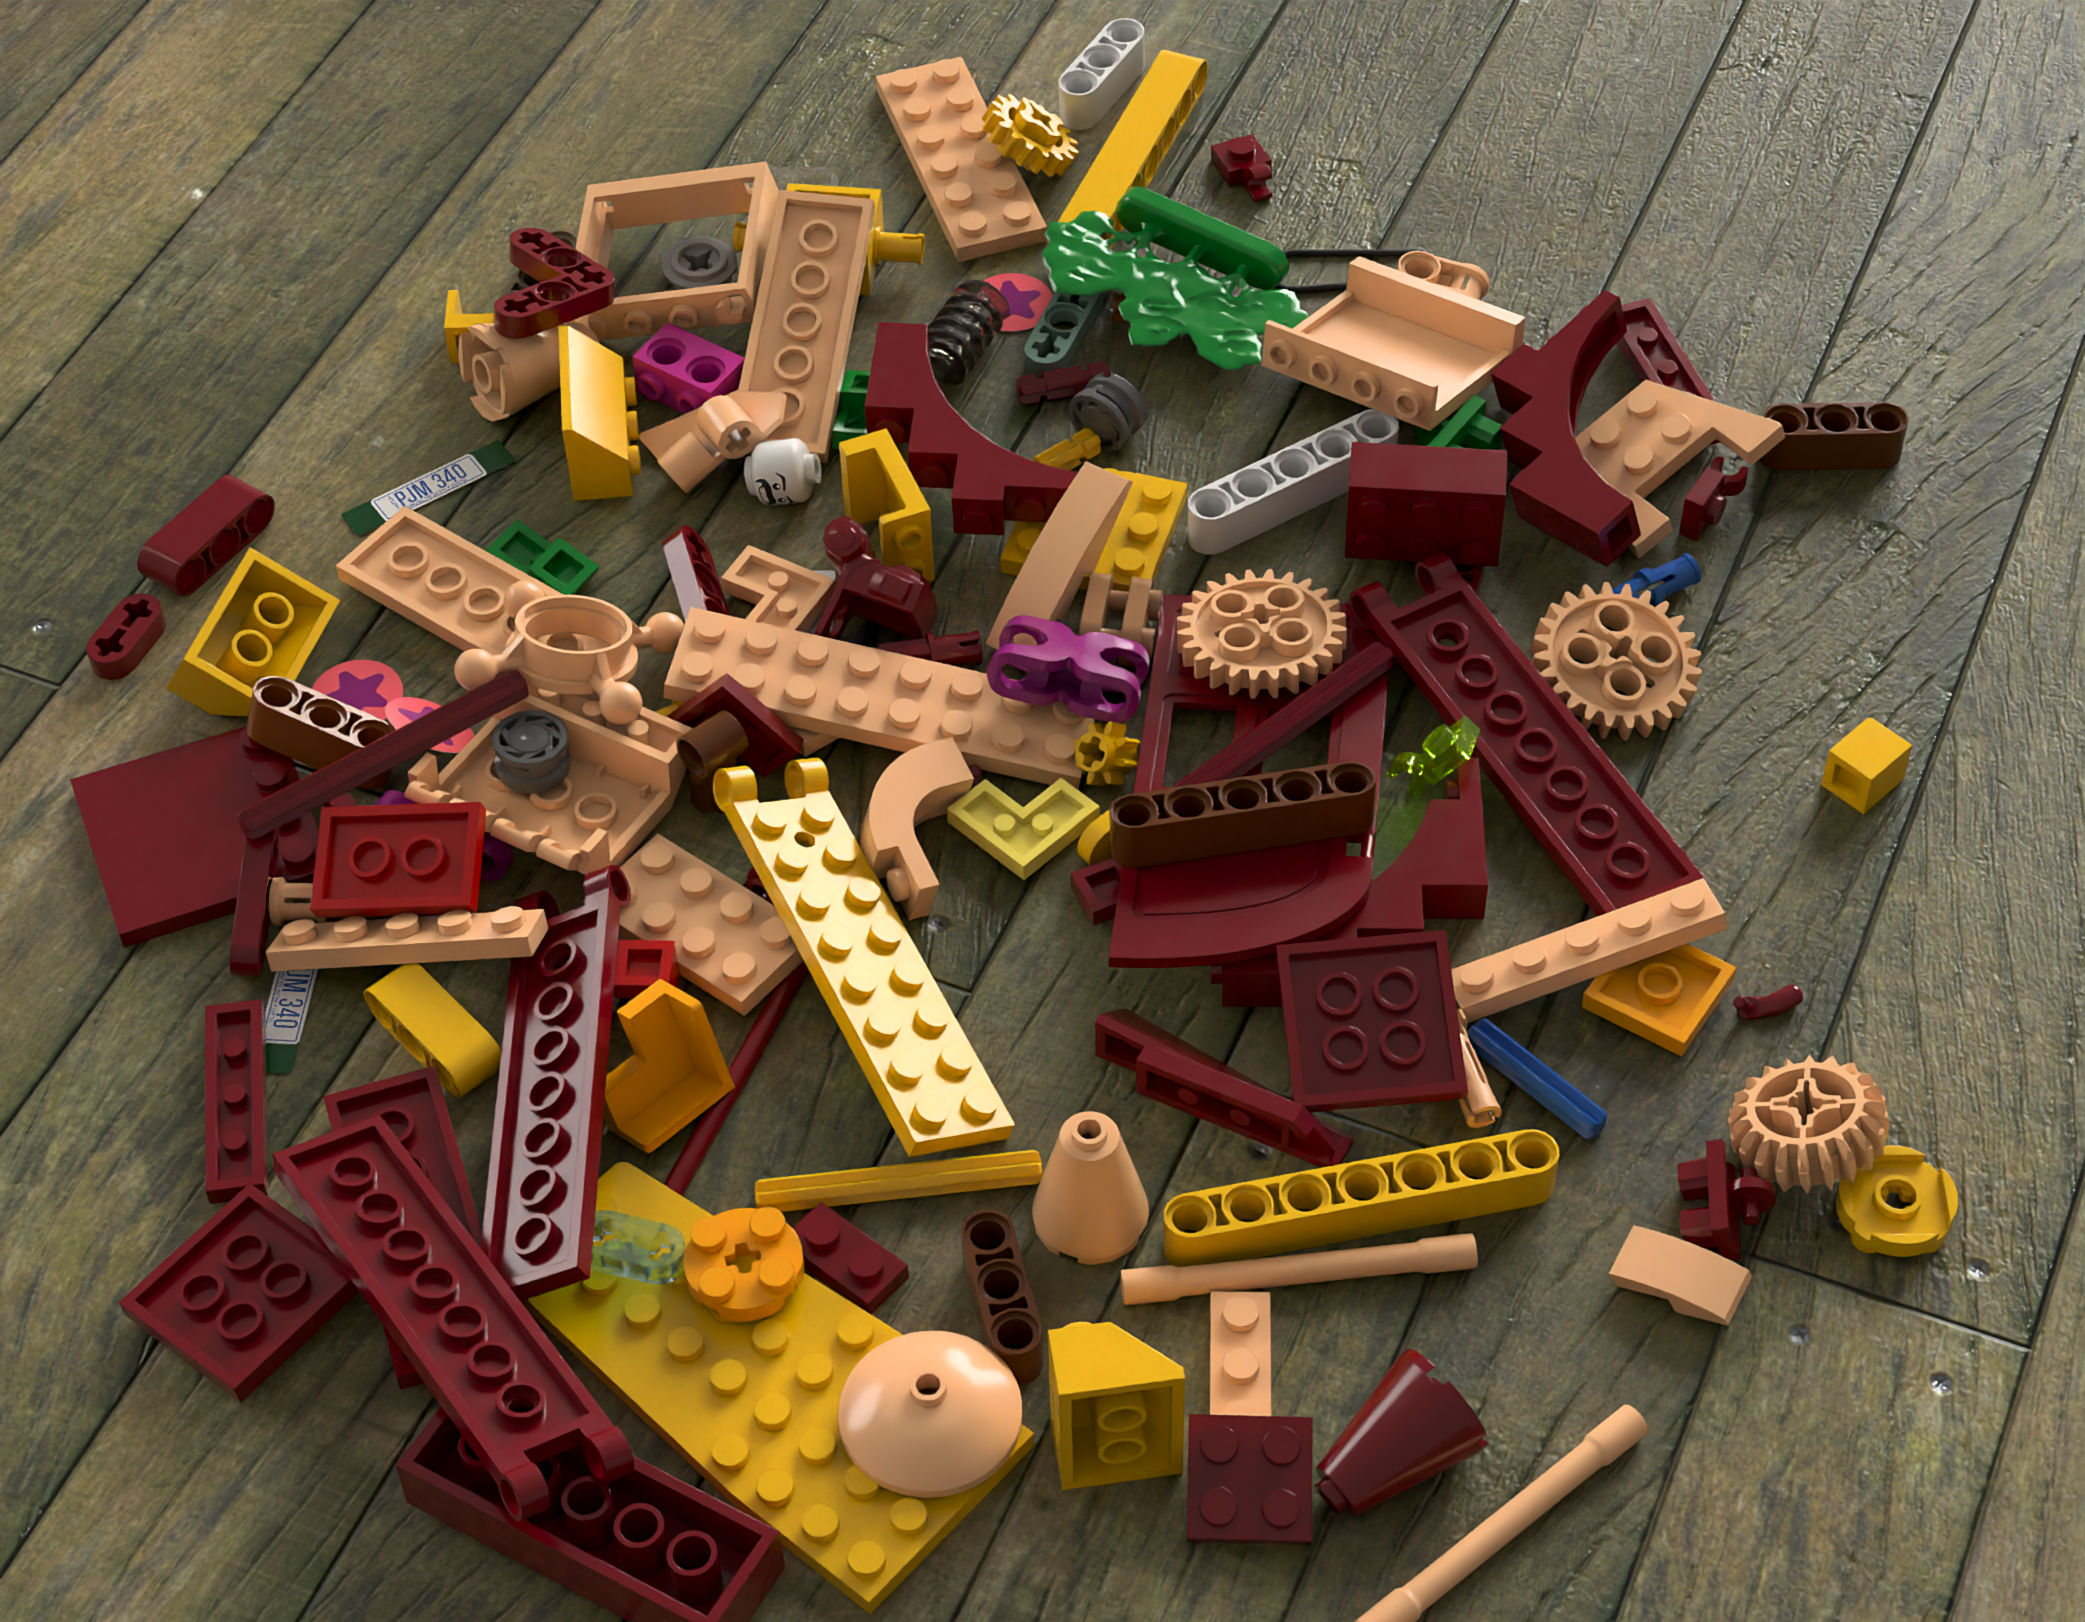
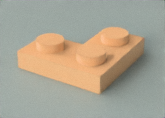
M750 545L744 549L721 577L723 592L756 605L747 616V620L805 633L826 608L836 588L834 579Z

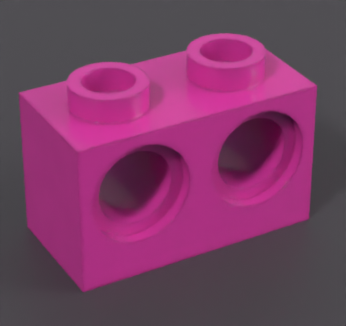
M667 322L632 356L637 392L643 394L649 400L658 401L684 415L701 407L712 397L725 396L738 390L745 358Z

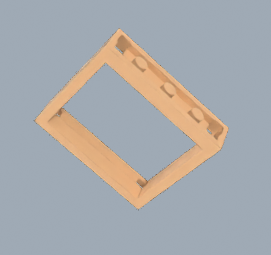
M767 162L588 185L575 249L606 269L614 229L749 212L738 282L615 297L613 303L608 307L569 321V323L579 322L584 324L588 330H592L595 333L598 341L656 334L667 322L683 330L752 322L779 193ZM748 182H754L752 188L749 187ZM605 201H610L612 206H607ZM741 294V296L729 297L731 295Z

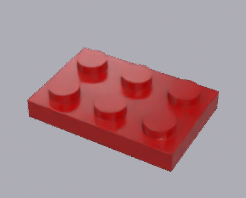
M481 802L321 807L310 911L317 918L394 916L402 913L428 915L445 914L453 910H467L470 913H477L487 810Z

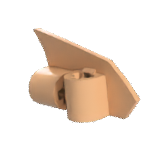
M736 390L725 396L712 397L701 407L640 433L639 438L658 459L657 462L688 494L726 458L737 459L745 456L781 425L784 419L787 396L783 392Z

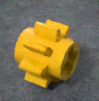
M1111 721L1107 725L1095 722L1088 723L1089 732L1074 741L1076 745V766L1089 772L1087 776V784L1104 786L1106 783L1118 786L1125 785L1124 775L1129 774L1133 769H1137V746L1140 744L1139 740L1124 737L1126 725L1123 723Z

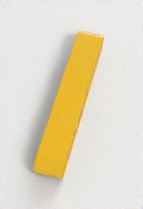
M1168 50L1160 51L1058 222L1069 223L1083 211L1096 210L1106 214L1113 221L1114 229L1117 232H1122L1124 227L1120 224L1116 215L1117 203L1131 187L1147 188L1204 90L1208 75L1207 60ZM1106 232L1102 234L1101 238L1103 240L1111 239L1115 235ZM1115 243L1109 245L1108 248L1111 250Z
M1521 1130L1184 1193L1170 1200L1164 1209L1163 1251L1167 1260L1177 1267L1249 1260L1535 1206L1545 1202L1552 1196L1560 1156L1559 1146L1554 1138L1546 1132ZM1524 1166H1531L1537 1169H1530ZM1468 1177H1477L1480 1179H1471ZM1413 1187H1419V1188H1422V1189H1425V1190H1415V1189H1412V1188H1413ZM1354 1198H1364L1367 1201H1359ZM1297 1209H1309L1312 1211L1302 1212ZM1250 1219L1254 1222H1242L1239 1220ZM1184 1230H1194V1231H1197V1232H1196V1233H1185V1232H1181V1231H1184Z

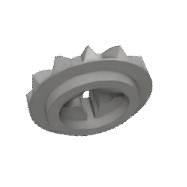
M695 237L680 241L673 245L662 259L666 284L674 285L676 290L731 283L732 275L738 272L736 253L727 243L715 238Z

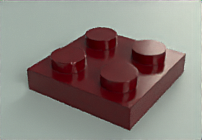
M1189 1414L1186 1542L1311 1546L1313 1417Z

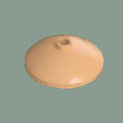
M946 1331L909 1333L891 1339L873 1349L859 1361L848 1376L841 1392L838 1408V1421L842 1442L857 1468L883 1488L902 1495L922 1498L944 1497L961 1493L979 1485L995 1474L1007 1461L1016 1446L1023 1417L1020 1389L1007 1364L994 1351L979 1341ZM924 1388L938 1389L933 1395L919 1393Z

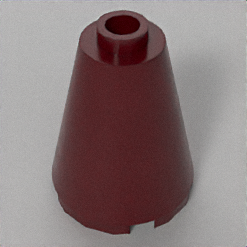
M1407 1349L1397 1358L1316 1467L1321 1480L1315 1484V1488L1328 1506L1337 1514L1347 1509L1351 1514L1357 1516L1480 1453L1489 1444L1488 1441L1483 1439L1487 1435L1483 1425L1459 1391L1450 1381L1443 1385L1436 1378L1432 1377L1430 1379L1426 1374L1435 1366L1416 1350Z

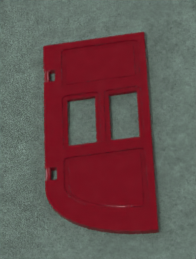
M1163 594L1133 793L1171 788L1163 787L1174 708L1236 711L1232 742L1234 743L1266 720L1269 713H1276L1312 686L1303 681L1299 682L1298 694L1292 693L1286 687L1279 688L1278 698H1273L1267 689H1260L1255 699L1250 698L1249 688H1241L1235 695H1229V684L1223 683L1214 689L1210 688V675L1196 679L1194 677V666L1185 667L1183 665V653H1178L1177 617L1182 616L1183 603H1192V596ZM1340 603V612L1346 614V649L1342 650V662L1333 663L1332 672L1373 642H1381L1384 645L1372 628L1367 630L1359 624L1353 614L1351 605L1348 603ZM1389 670L1326 715L1332 716L1327 764L1355 761L1367 765L1376 775L1375 821L1372 827L1364 833L1140 868L1122 866L1108 957L1109 967L1179 968L1214 965L1262 957L1276 953V945L1310 942L1335 930L1348 921L1363 906L1369 896L1373 876ZM1318 673V682L1326 677V675ZM1263 761L1242 777L1262 774ZM1348 843H1361L1360 857L1346 856Z

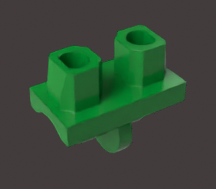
M1472 395L1454 417L1449 415L1432 430L1428 431L1414 425L1415 434L1418 438L1416 445L1498 450L1502 444V434L1500 431L1502 425L1485 417L1486 400Z

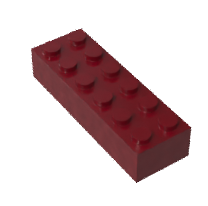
M442 1406L396 1464L407 1503L630 1622H749L785 1569L780 1531L633 1456L634 1471L605 1485H600L591 1475L579 1445L535 1463L547 1484L550 1495V1507L519 1522L515 1521L506 1510L497 1483ZM521 1406L513 1408L511 1411L523 1413L531 1410Z

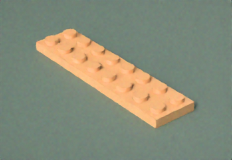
M690 607L664 684V698L686 703L728 673L788 726L901 752H907L932 741L953 737L968 767L977 765L981 770L1052 785L1058 779L1063 778L1077 790L1079 789L1083 769L1078 768L1075 764L1076 745L1074 741L1089 732L1088 723L1095 722V719L1079 716L1069 711L1061 701L1048 706H1038L1002 697L991 689L987 673Z

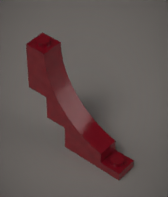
M1457 758L1455 780L1445 781V799L1430 800L1424 819L1413 839L1400 856L1372 881L1369 896L1363 906L1341 926L1310 942L1424 932V919H1484L1488 875L1479 758ZM1276 953L1242 961L1211 965V984H1222V1006L1282 1007Z

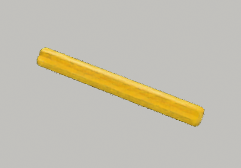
M1027 1150L760 1179L755 1182L754 1189L757 1209L772 1207L780 1212L812 1209L820 1202L830 1207L1032 1185L1040 1183L1043 1171L1039 1152Z

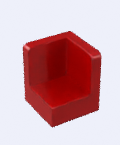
M618 940L614 981L615 998L634 999L659 979L680 989L681 979L674 941Z

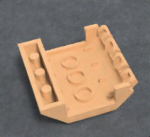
M527 683L528 697L494 715L439 774L436 756L428 752L408 771L409 785L405 791V798L419 804L481 802L487 810L485 832H490V836L526 852H535L537 857L566 870L578 871L586 875L610 865L620 867L670 811L687 769L677 751L676 741L677 738L693 728L642 707L640 714L632 722L622 725L614 724L602 715L599 706L600 696L597 693L585 695L562 694L543 690ZM528 710L548 712L563 722L568 735V751L571 763L568 776L558 786L545 792L532 794L516 792L506 787L499 780L495 766L496 754L492 742L495 727L504 718L514 713Z

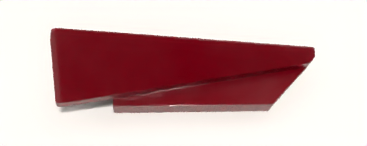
M1118 1009L1102 1013L1095 1022V1056L1135 1071L1136 1093L1322 1168L1342 1164L1353 1144L1354 1138L1351 1135L1310 1113L1303 1105L1282 1097L1131 1010Z

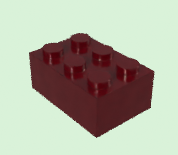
M1352 442L1345 558L1420 562L1443 552L1450 557L1454 564L1498 567L1506 499L1507 451Z

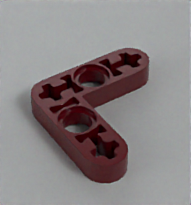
M523 228L512 232L510 235V262L541 283L496 300L494 303V328L500 335L513 339L530 337L606 308L613 303L615 277L605 267L545 230Z

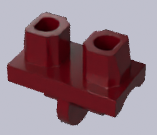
M1724 1140L1706 1141L1705 1158L1677 1164L1678 1183L1684 1201L1709 1198V1206L1681 1210V1235L1684 1241L1702 1248L1718 1247L1721 1256L1729 1260L1742 1259L1739 1214H1742V1222L1744 1224H1758L1760 1222V1214L1773 1208L1776 1203L1775 1187L1770 1181L1758 1178L1757 1171L1753 1167L1740 1169V1178L1737 1179L1735 1166L1726 1161Z

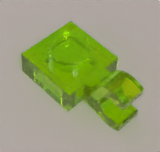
M1466 715L1449 728L1443 724L1436 728L1422 745V748L1425 750L1424 753L1403 752L1395 756L1387 776L1392 779L1400 772L1411 773L1415 778L1410 782L1406 794L1410 798L1416 797L1425 790L1428 783L1433 786L1470 758L1481 729Z

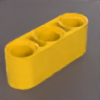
M418 963L401 965L363 991L365 1001L378 1022L424 1068L435 1066L440 1084L453 1097L461 1098L500 1070L501 1049L494 1038Z

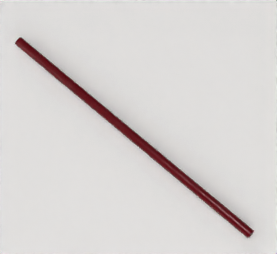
M859 837L858 840H857V843L859 844V846H860V837ZM804 961L773 989L728 1069L735 1088L704 1111L663 1185L679 1195L684 1196L807 976L809 969Z

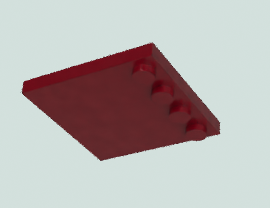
M246 726L70 779L123 948L235 913L246 837L239 826L237 814L248 806L300 780L292 758L255 742L247 734ZM312 811L279 828V855L276 877H283L286 883H313L319 830Z

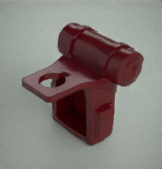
M842 516L832 520L824 530L823 541L828 560L836 568L838 582L815 629L814 635L839 640L849 620L856 615L867 621H875L879 626L913 639L925 638V634L931 632L937 617L936 599L931 592L927 579L906 565L899 563L894 567H890L878 560L875 556V551L871 550L872 545L867 533L864 531V525L854 522L852 517ZM837 613L836 622L834 624L833 629L830 632L831 623L833 621L834 616Z

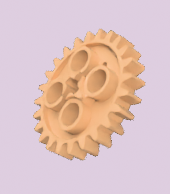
M1250 569L1246 570L1245 579L1237 580L1229 573L1225 574V585L1221 586L1216 582L1208 581L1207 593L1193 591L1192 603H1183L1182 616L1177 617L1178 653H1183V665L1185 667L1194 666V677L1196 679L1210 675V688L1212 689L1219 687L1223 683L1229 684V695H1235L1241 688H1249L1250 698L1255 699L1260 689H1267L1273 698H1278L1279 688L1286 687L1292 693L1298 694L1299 682L1303 681L1311 686L1315 685L1318 682V673L1326 676L1330 674L1333 663L1342 662V650L1346 649V614L1340 612V601L1338 599L1328 600L1327 588L1312 591V579L1310 578L1303 580L1299 584L1293 583L1292 572H1288L1282 579H1274L1272 569H1268L1263 578H1256Z
M1608 582L1603 583L1598 595L1587 584L1583 585L1578 598L1567 591L1564 593L1560 605L1551 603L1545 618H1540L1529 650L1534 654L1531 663L1573 715L1581 718L1580 723L1585 730L1592 723L1599 725V733L1602 739L1607 737L1611 728L1618 729L1623 741L1628 740L1633 727L1644 738L1649 736L1654 725L1663 731L1666 730L1672 717L1680 719L1687 704L1691 703L1697 690L1696 684L1702 674V670L1696 667L1701 657V651L1690 649L1696 636L1695 633L1679 632L1685 619L1683 615L1669 619L1665 615L1669 606L1667 601L1660 603L1656 607L1650 605L1651 592L1648 590L1639 599L1632 597L1630 584H1625L1620 594H1614ZM1604 626L1610 627V628L1614 629L1615 631H1610V630L1606 629ZM1645 657L1652 658V659H1654L1655 661H1657L1658 663L1651 662V661H1649L1648 659H1646ZM1572 658L1579 659L1585 662V664H1580L1574 661ZM1615 690H1620L1626 693L1628 696L1621 695L1617 693Z

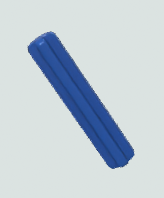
M1480 1019L1468 1030V1038L1479 1056L1582 1137L1591 1140L1605 1128L1608 1118L1605 1110L1488 1019Z

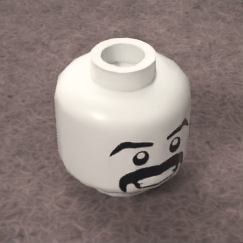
M798 438L761 442L755 446L752 456H747L745 459L744 476L746 486L750 495H757L759 501L766 506L805 502L811 496L814 484L821 481L819 457L816 453L810 454L806 444Z

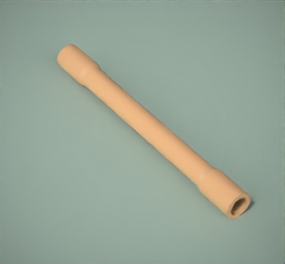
M1473 1233L1422 1238L1411 1243L1183 1267L1164 1265L1120 1270L1123 1304L1127 1306L1174 1301L1184 1296L1211 1294V1291L1231 1292L1411 1272L1430 1274L1476 1269L1478 1266V1255L1475 1237Z
M1630 1405L1620 1407L1584 1437L1581 1444L1401 1588L1394 1589L1354 1622L1418 1621L1422 1612L1597 1470L1603 1466L1610 1465L1648 1434V1426L1644 1418Z

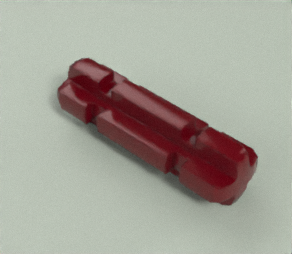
M1102 361L1087 364V369L1081 370V366H1074L1042 372L1041 378H1036V374L1019 376L1016 379L1018 400L1022 405L1040 403V397H1046V401L1073 397L1079 391L1084 390L1088 382L1095 375L1103 372L1105 377L1109 378L1111 376L1109 367L1106 362Z

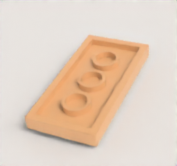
M657 833L619 867L629 883L631 901L627 907L620 909L618 935L625 940L674 941L680 975L743 1016L750 1012L804 961L773 904Z

